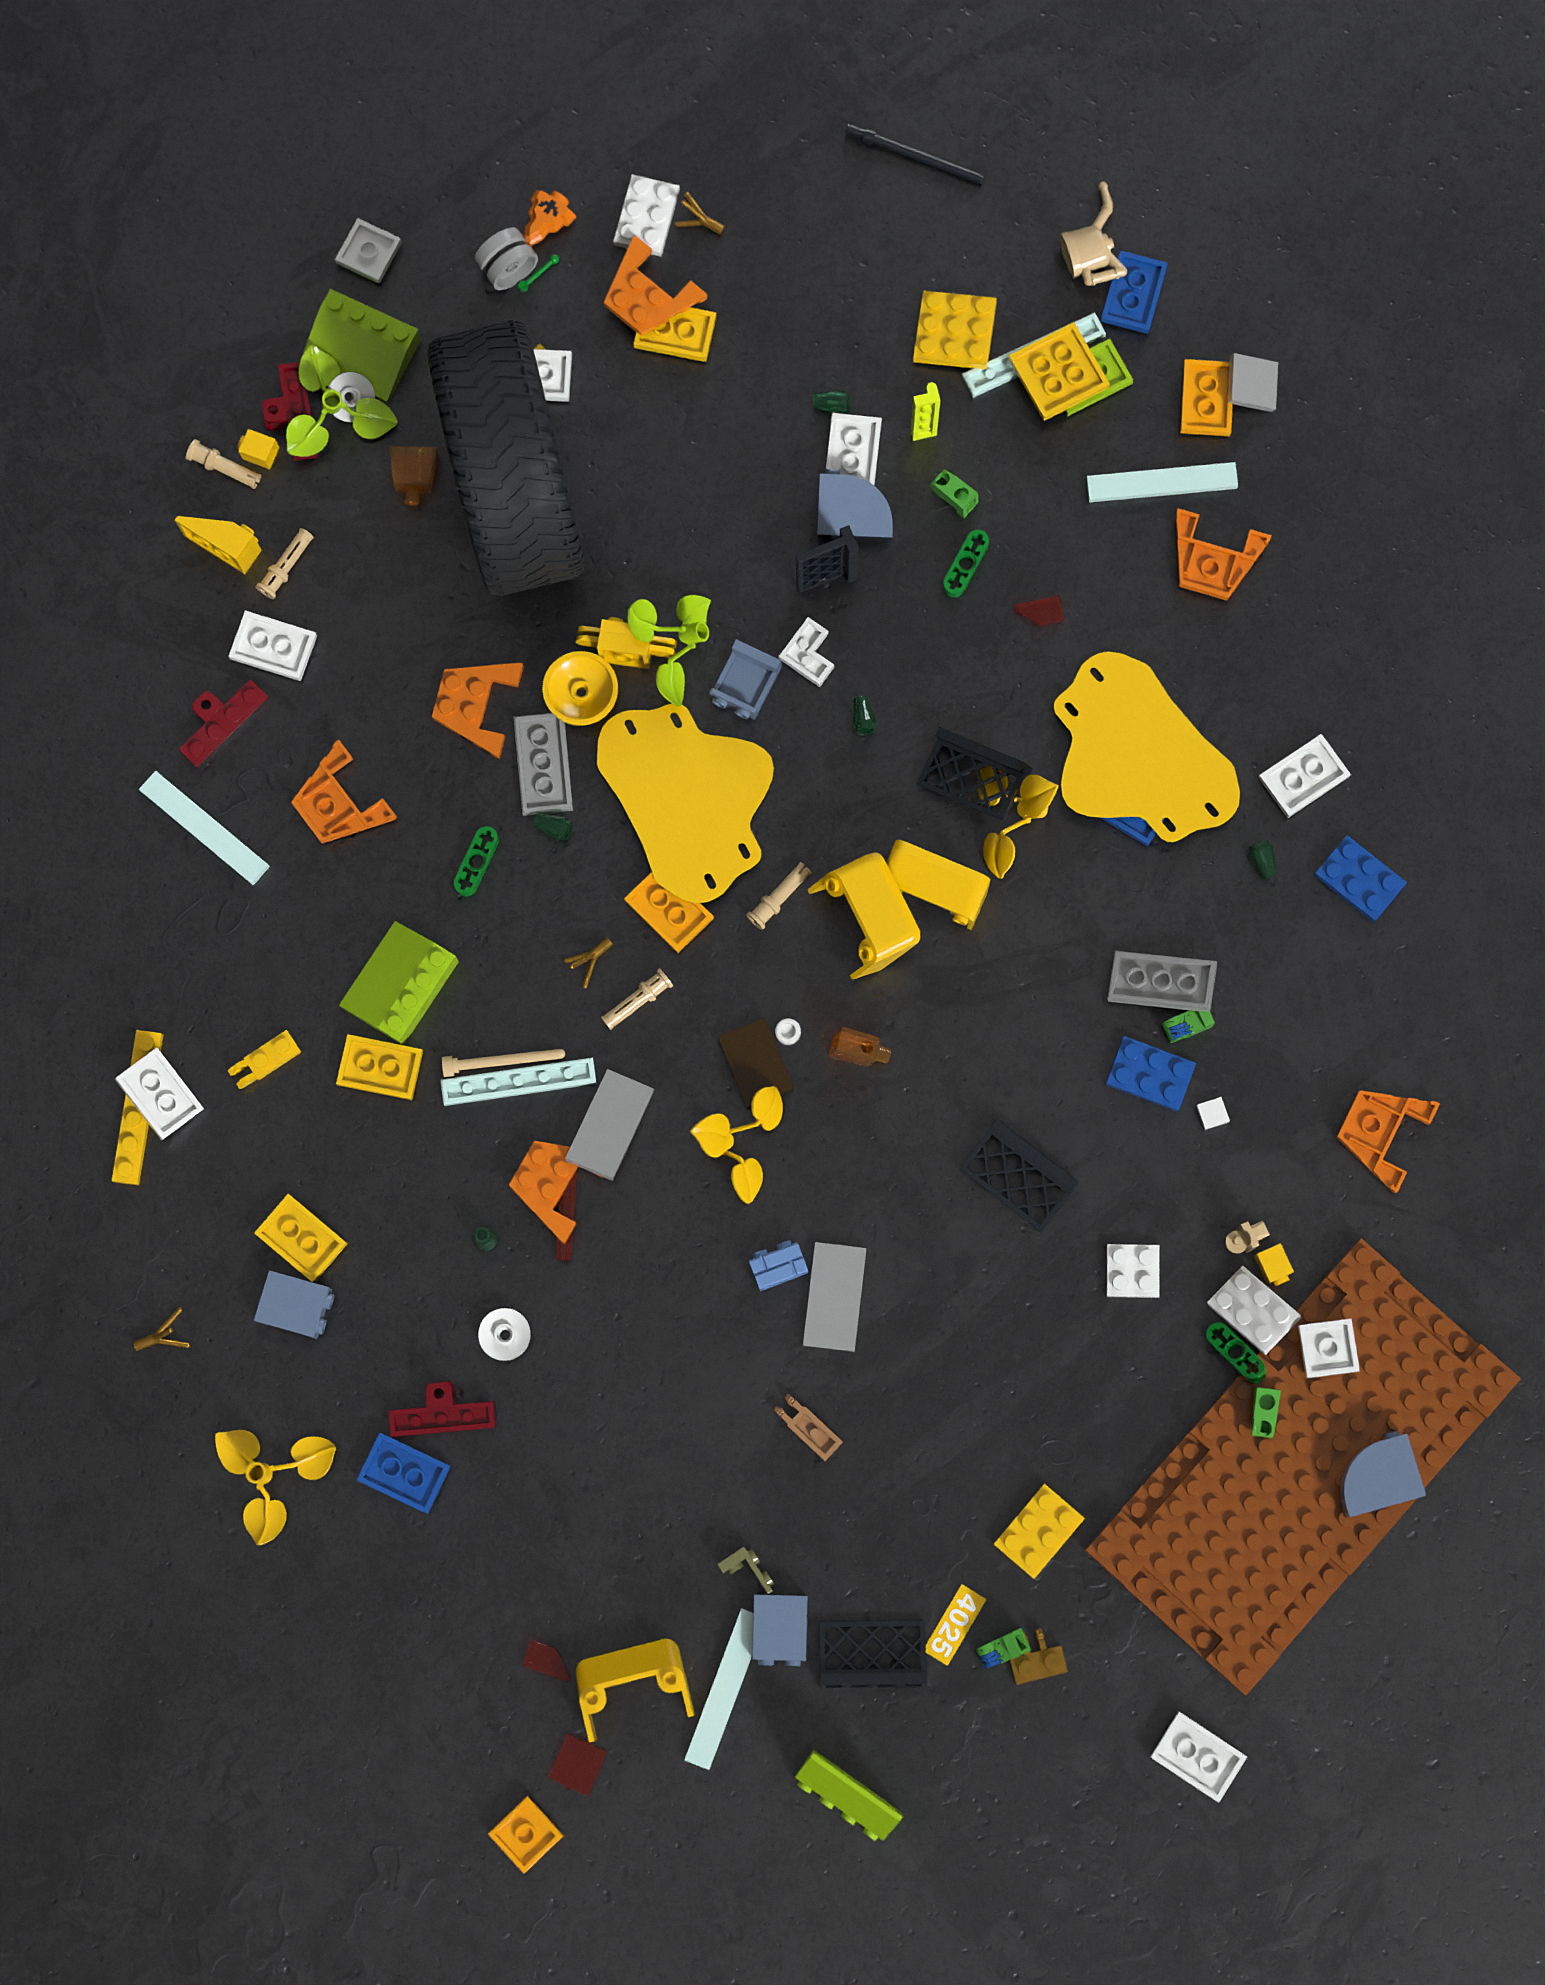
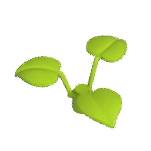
M310 345L307 348L300 362L299 379L303 387L308 391L314 392L320 388L324 392L322 396L323 410L317 422L309 415H300L291 420L286 432L287 451L290 455L306 457L323 450L328 442L329 433L320 425L327 413L336 414L341 408L350 415L355 416L353 428L359 436L365 439H376L383 436L397 425V419L389 407L374 398L360 399L356 404V412L350 409L346 403L342 402V396L338 391L326 388V386L329 387L335 377L340 375L337 361L314 345Z
M698 595L682 597L678 601L676 608L677 617L682 622L681 627L656 626L657 613L653 604L645 599L636 600L630 605L627 618L630 631L637 640L650 642L653 640L654 631L679 632V639L687 644L685 648L668 659V665H660L656 674V684L661 695L679 707L683 701L685 677L681 664L673 662L690 649L696 648L695 643L707 641L709 629L706 625V619L711 600Z

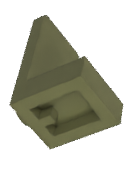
M742 1547L718 1563L723 1573L729 1571L730 1574H733L744 1566L742 1561L746 1559L767 1593L773 1592L771 1586L774 1585V1582L766 1571L761 1573L756 1566L760 1561L752 1548L747 1551L745 1547Z

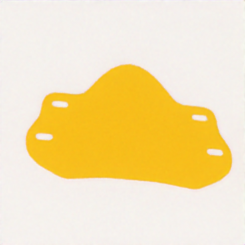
M1115 652L1096 654L1082 664L1074 682L1054 702L1056 715L1071 731L1072 744L1064 765L1061 781L1062 796L1067 806L1075 812L1089 817H1140L1146 820L1159 837L1167 842H1176L1196 830L1217 827L1228 821L1239 806L1240 790L1235 768L1224 755L1199 733L1175 705L1152 669L1141 661ZM1091 668H1096L1104 677L1102 682H1098L1090 673ZM1070 702L1078 711V715L1072 716L1065 708V703ZM1206 803H1211L1219 813L1217 817H1213L1205 808ZM1163 818H1168L1175 825L1176 830L1174 832H1170L1162 823Z
M668 704L653 710H627L613 716L605 723L598 738L597 766L618 796L643 844L654 879L659 885L678 898L691 903H704L721 896L736 877L754 867L761 859V849L750 829V821L764 799L773 779L774 766L771 756L765 749L755 743L701 732L697 728L690 712L683 705L678 707L674 704ZM672 713L678 714L682 722L681 728L675 727L670 717ZM626 720L633 722L637 731L635 735H631L625 726ZM740 843L746 845L750 853L748 859L743 858L739 851L738 845ZM705 874H711L716 883L715 889L708 887L704 879Z

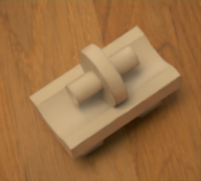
M1263 1221L1250 1226L1249 1222H1245L1236 1228V1231H1232L1227 1235L1225 1244L1226 1248L1232 1253L1238 1254L1244 1250L1248 1253L1258 1247V1242L1269 1236V1232Z

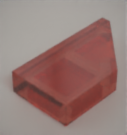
M1059 596L1014 605L1015 612L1038 626L1064 622L1065 620Z
M531 1640L522 1666L569 1682L570 1676L557 1649Z

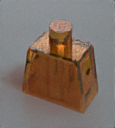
M389 446L395 489L397 492H405V504L418 505L420 493H430L433 488L439 462L437 447Z
M842 1026L834 1032L828 1057L863 1066H870L875 1061L888 1064L891 1049L879 1046V1037ZM861 1046L865 1047L866 1053L862 1051Z

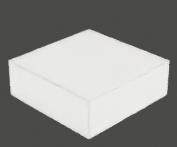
M1222 1097L1196 1105L1204 1130L1230 1122Z

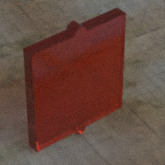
M567 1734L548 1778L565 1785L567 1790L574 1789L589 1796L607 1752L591 1745L588 1740L584 1742Z

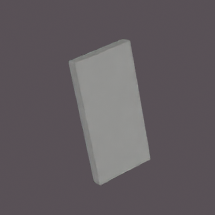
M552 713L514 716L523 816L573 811L565 722L556 718Z
M1115 951L1107 998L1108 1002L1210 1012L1217 961Z
M607 1069L567 1153L565 1161L613 1181L654 1093V1088Z
M815 1242L803 1346L855 1352L867 1248Z

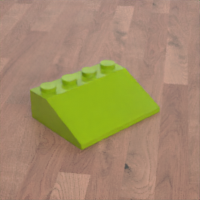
M330 289L318 311L303 354L310 345H314L337 361L340 374L355 372L366 377L373 386L375 397L388 403L417 350L421 337L417 328Z
M395 921L339 1006L404 1046L459 961L455 955L438 944Z
M814 1749L795 1775V1778L799 1780L797 1785L809 1794L812 1790L821 1796L819 1798L821 1803L830 1809L836 1806L843 1811L840 1815L852 1825L857 1821L865 1827L862 1832L875 1841L878 1837L884 1840L903 1817L901 1811Z

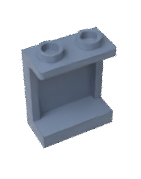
M736 639L732 646V653L715 687L711 688L709 692L710 699L718 707L725 709L727 706L735 710L736 715L744 719L750 717L755 720L782 668L781 660Z
M269 1270L254 1321L317 1339L319 1334L322 1335L326 1327L327 1320L324 1319L326 1309L330 1310L333 1304L334 1295L331 1294L332 1289Z
M754 1595L753 1660H758V1665H774V1660H785V1666H800L801 1661H806L807 1596Z

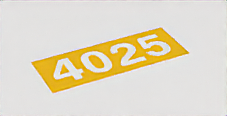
M961 1584L928 1640L926 1653L948 1666L987 1599Z

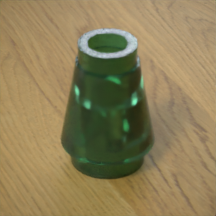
M844 390L814 393L813 408L832 413H848L850 394L844 393Z
M859 696L854 698L853 729L856 730L858 735L874 733L878 723L868 697Z
M538 813L534 819V827L557 841H567L572 833L573 822L569 821L567 817Z
M1268 840L1249 847V856L1263 879L1278 874L1273 846L1269 845Z
M480 1226L474 1231L472 1241L478 1250L489 1251L496 1246L498 1235L492 1227ZM482 1232H485L487 1234V1238L485 1240H479V1238L481 1237L480 1234Z

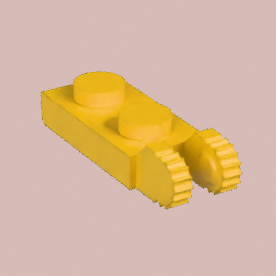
M285 1030L244 1057L245 1060L236 1063L228 1072L231 1076H234L248 1066L253 1073L241 1078L236 1083L238 1088L242 1089L255 1080H260L300 1054L301 1050L290 1033Z

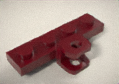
M300 362L278 365L283 397L270 398L262 402L264 423L267 430L287 429L291 420L300 415L312 417L307 389L303 387L299 379ZM318 453L306 457L293 456V459L296 461L317 458Z
M251 679L225 705L215 695L205 691L192 704L194 713L205 724L179 748V751L197 768L268 696ZM203 701L209 702L210 708L207 710L203 709L201 703Z
M439 1381L428 1384L426 1388L427 1407L389 1410L391 1437L496 1427L494 1401L455 1404V1392L451 1381ZM437 1388L444 1391L443 1397L437 1395Z

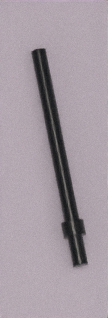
M851 124L847 125L845 133L863 139V143L871 146L876 144L980 185L983 182L984 175L880 136L877 134V131L869 128L864 130Z

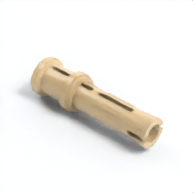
M196 439L190 444L186 453L187 460H195L205 465L207 470L216 469L253 489L257 487L255 482L259 483L261 479L260 474L220 456V452L217 449L211 450L201 445L200 441Z
M300 528L298 534L286 548L277 563L269 566L267 569L268 573L262 582L256 584L255 587L263 595L274 599L276 597L275 592L280 585L288 580L287 573L313 539V536L308 531Z
M799 862L796 868L769 896H763L761 903L752 912L746 914L747 918L757 928L763 930L765 928L764 924L774 914L777 915L780 912V905L811 874L808 867L804 869L805 865Z
M660 968L657 970V974L649 980L639 983L637 991L601 1017L610 1030L647 1001L654 1002L656 996L666 988L671 989L673 987V984Z

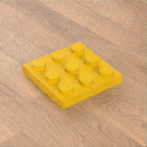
M923 291L913 357L914 362L987 370L997 298Z
M1075 322L1010 354L1008 357L1043 421L1108 389L1110 386Z

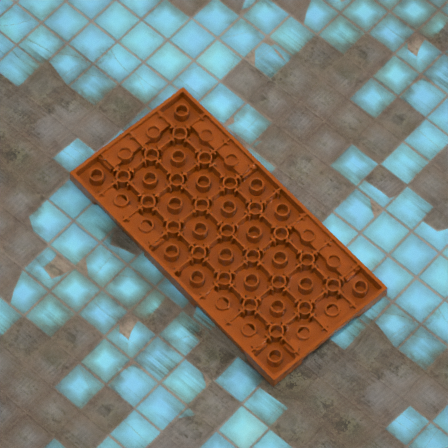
M1362 1238L1352 1246L1299 1306L1296 1312L1300 1314L1301 1319L1266 1355L1261 1351L1257 1354L1266 1366V1377L1259 1383H1250L1239 1374L1084 1550L1245 1696L1281 1656L1280 1654L1345 1579L1351 1576L1416 1501V1499L1345 1518L1340 1498V1485L1345 1468L1354 1455L1364 1447L1384 1440V1434L1399 1431V1435L1407 1434L1423 1487L1425 1488L1483 1420L1489 1417L1521 1380L1519 1376L1486 1347L1478 1344L1406 1281L1395 1267ZM1352 1319L1360 1371L1306 1378L1298 1326ZM1250 1363L1247 1365L1250 1372L1258 1373L1257 1367H1253ZM1254 1386L1281 1390L1273 1438L1251 1436Z

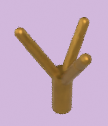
M685 192L684 195L690 204L686 200H682L681 203L700 220L676 222L675 226L703 225L721 234L724 225L706 216L691 195Z
M607 937L589 952L564 959L565 963L575 961L569 966L570 969H574L591 959L583 982V988L588 986L597 958L613 945Z
M179 1307L154 1334L133 1341L135 1350L139 1351L157 1343L189 1348L190 1343L162 1339V1337L173 1332L172 1328H166L177 1318L183 1309Z

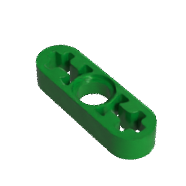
M974 530L970 532L944 579L943 589L948 596L959 597L967 588L988 549L989 537L984 531ZM979 537L982 539L983 545H978L974 554L971 552L974 543L972 539L977 540ZM962 558H970L973 561V566L967 570L962 569L959 561ZM958 573L962 575L959 579L960 588L956 587L952 590L950 589L951 584L949 581L954 582Z
M481 827L476 832L456 874L454 887L461 896H471L476 892L497 848L499 837L492 827ZM488 833H491L493 841L486 843L484 849L488 851V854H485L480 850L483 845L481 836H487ZM474 855L483 857V864L479 868H473L469 865V860ZM467 868L471 873L478 874L477 877L473 874L469 879L472 885L471 888L466 887L465 890H462L459 882L466 881L469 875L468 872H464Z
M1214 1323L1208 1327L1206 1337L1211 1346L1248 1382L1259 1383L1266 1377L1267 1369L1263 1361L1225 1324ZM1217 1332L1223 1334L1224 1338L1228 1341L1226 1345L1219 1338H1216L1214 1334ZM1235 1347L1243 1348L1242 1356L1237 1359L1231 1358L1230 1351ZM1249 1361L1253 1367H1257L1258 1373L1250 1372L1245 1363Z

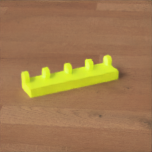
M933 382L927 385L926 394L913 397L910 431L913 441L937 435L940 397L937 385Z

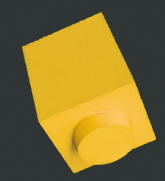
M250 429L247 430L245 436L243 435L238 443L239 453L243 460L267 469L271 468L279 450L276 439Z
M1281 1243L1254 1256L1267 1285L1274 1282L1275 1286H1278L1290 1280L1288 1275L1294 1271Z

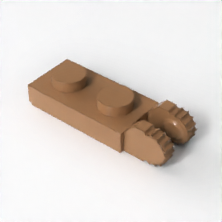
M787 1394L784 1397L786 1402L799 1413L791 1419L781 1407L776 1406L773 1411L788 1424L787 1426L802 1441L826 1461L843 1442L805 1406L802 1407L792 1396Z

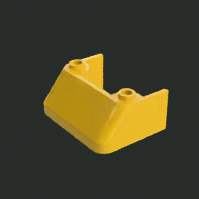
M895 840L886 864L900 892H906L949 910L950 914L954 916L953 921L961 925H967V929L972 930L988 893L990 878L908 842Z
M877 852L864 855L829 872L808 889L809 894L825 889L833 897L845 894L866 939L859 945V957L864 965L850 975L852 980L884 969L918 944L920 940V930L883 856Z
M662 1639L584 1659L577 1665L576 1680L579 1701L589 1743L597 1740L591 1714L599 1712L604 1708L607 1700L604 1689L606 1687L656 1675L658 1685L663 1691L667 1693L682 1691L688 1717L695 1715L679 1647L673 1640Z

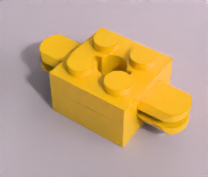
M610 617L608 620L602 619L600 628L579 626L577 630L579 635L576 637V643L581 646L597 648L599 656L610 664L650 669L652 656L671 658L676 652L673 649L677 645L675 639L654 636L650 642H641L633 636L628 623L623 622L620 618Z

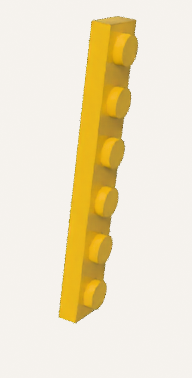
M136 1030L131 1066L156 1048L161 1052L162 1033ZM127 1095L125 1096L112 1182L139 1185L149 1124Z

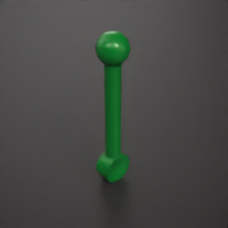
M556 254L551 255L549 261L530 278L519 282V290L522 292L527 291L528 285L552 264L559 262V257Z

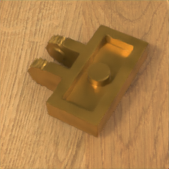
M1041 1628L1035 1630V1637L1040 1651L1032 1653L1028 1651L1024 1655L1010 1659L1016 1685L1068 1672L1061 1645L1046 1649ZM1024 1632L1025 1638L1029 1644L1028 1636Z

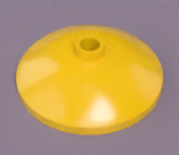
M576 651L561 656L551 664L543 680V697L548 709L556 718L571 725H589L601 720L611 711L618 696V682L614 670L605 659L590 652ZM585 690L586 694L580 697L577 695V692Z

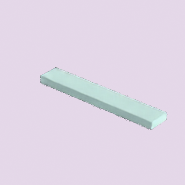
M1095 313L1075 321L1087 345L1106 335ZM1054 332L989 361L987 370L973 368L963 373L962 378L972 397H976L1017 378L1018 375L1008 359L1009 355Z
M1235 462L1092 475L1086 478L1089 502L1238 488Z
M157 771L140 787L139 790L252 885L270 867Z
M593 1057L441 1079L444 1106L597 1084Z
M741 1608L685 1757V1761L708 1770L711 1767L753 1655L754 1613Z

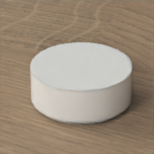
M783 1019L777 1024L775 1035L780 1043L792 1045L799 1040L801 1028L795 1020Z

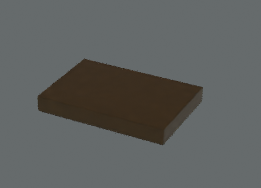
M766 1018L718 1036L746 1108L751 1107L754 1095L763 1087L775 1086L780 1095L794 1090Z

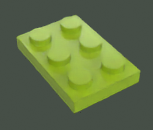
M1110 339L1090 348L1110 383L1109 388L1065 410L1067 416L1133 384V378Z

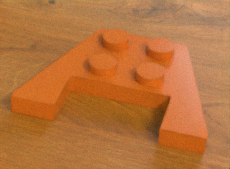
M635 235L606 296L604 306L640 336H643L668 322V319L678 313L686 312L694 304L702 303L708 297L707 293L690 280L678 295L672 298L641 273L637 268L652 253V248Z
M1178 508L1176 513L1179 587L1227 601L1268 545L1272 535L1250 529L1243 553L1193 539L1199 514Z
M511 663L444 669L432 714L433 720L470 740L473 744L488 751L494 757L500 758L505 735L483 730L481 725L492 683L496 682L518 687L524 667L523 664Z
M340 740L334 743L332 750L323 758L318 769L312 777H309L291 802L322 844L397 819L383 798L363 813H360L333 777L335 772L353 760Z
M1360 1090L1336 1138L1391 1192L1396 1194L1407 1172L1383 1160L1405 1114L1430 1125L1440 1103Z
M534 1141L512 1178L509 1187L540 1218L542 1223L554 1233L557 1239L565 1245L576 1226V1222L554 1211V1208L579 1166L565 1161L570 1147Z

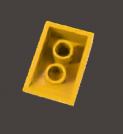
M177 516L175 519L185 537L243 574H246L262 551L257 543L259 540L253 535L254 531L244 524L239 526L230 521Z

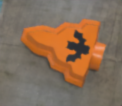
M541 190L534 192L530 199L532 206L528 212L530 221L525 227V241L528 245L532 246L542 241L548 233L557 232L562 226H569L573 222L576 215L567 207L569 201L561 193L552 191L549 195Z

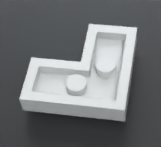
M808 617L779 655V660L819 687L834 668V664L815 652L828 635V630Z

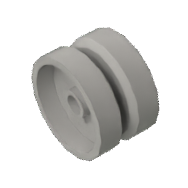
M512 227L490 237L476 252L474 259L481 271L487 273V278L492 286L497 290H504L514 286L531 273L538 262V255L531 246L526 244L521 232L517 228Z

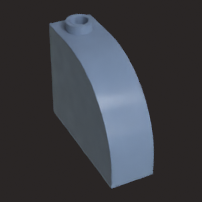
M825 469V474H820L817 534L839 535L840 528L849 525L854 536L892 537L893 520L890 507L883 494L874 485L856 476L842 475L839 469Z
M1399 1431L1384 1434V1440L1364 1447L1350 1460L1345 1468L1340 1485V1498L1345 1518L1426 1496L1407 1434L1399 1435Z

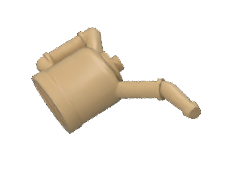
M1106 182L1099 183L1103 205L1092 226L1059 234L1062 253L1071 276L1077 277L1082 275L1084 283L1088 286H1095L1097 283L1115 278L1119 279V277L1127 274L1126 267L1111 253V248H1114L1112 238L1108 239L1107 234H1102L1101 228L1113 212V203ZM1108 265H1110L1113 268L1111 270L1103 271L1096 274L1091 273L1092 271L1105 268Z

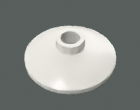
M346 372L338 375L328 387L330 390L338 391L342 396V402L346 403L355 412L356 404L360 399H375L374 389L370 381L363 375L355 372ZM347 392H350L352 395L349 401H346L344 397ZM342 408L338 413L333 414L345 422H353L355 416L350 415Z
M508 1308L497 1309L489 1313L481 1322L478 1333L480 1345L485 1353L494 1359L502 1361L512 1360L520 1356L528 1347L531 1336L529 1324L524 1316ZM505 1330L510 1332V1337L507 1340L501 1338V1333Z

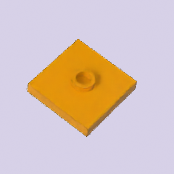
M529 1796L521 1801L488 1833L523 1874L564 1836Z

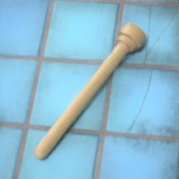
M563 1049L464 1060L445 1056L442 1057L444 1077L454 1076V1073H459V1070L562 1059L565 1057V1051Z

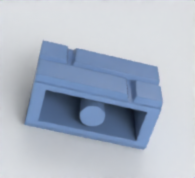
M791 1240L776 1245L778 1250L768 1253L765 1249L752 1254L753 1259L749 1260V1264L760 1291L808 1273L797 1242L792 1244Z

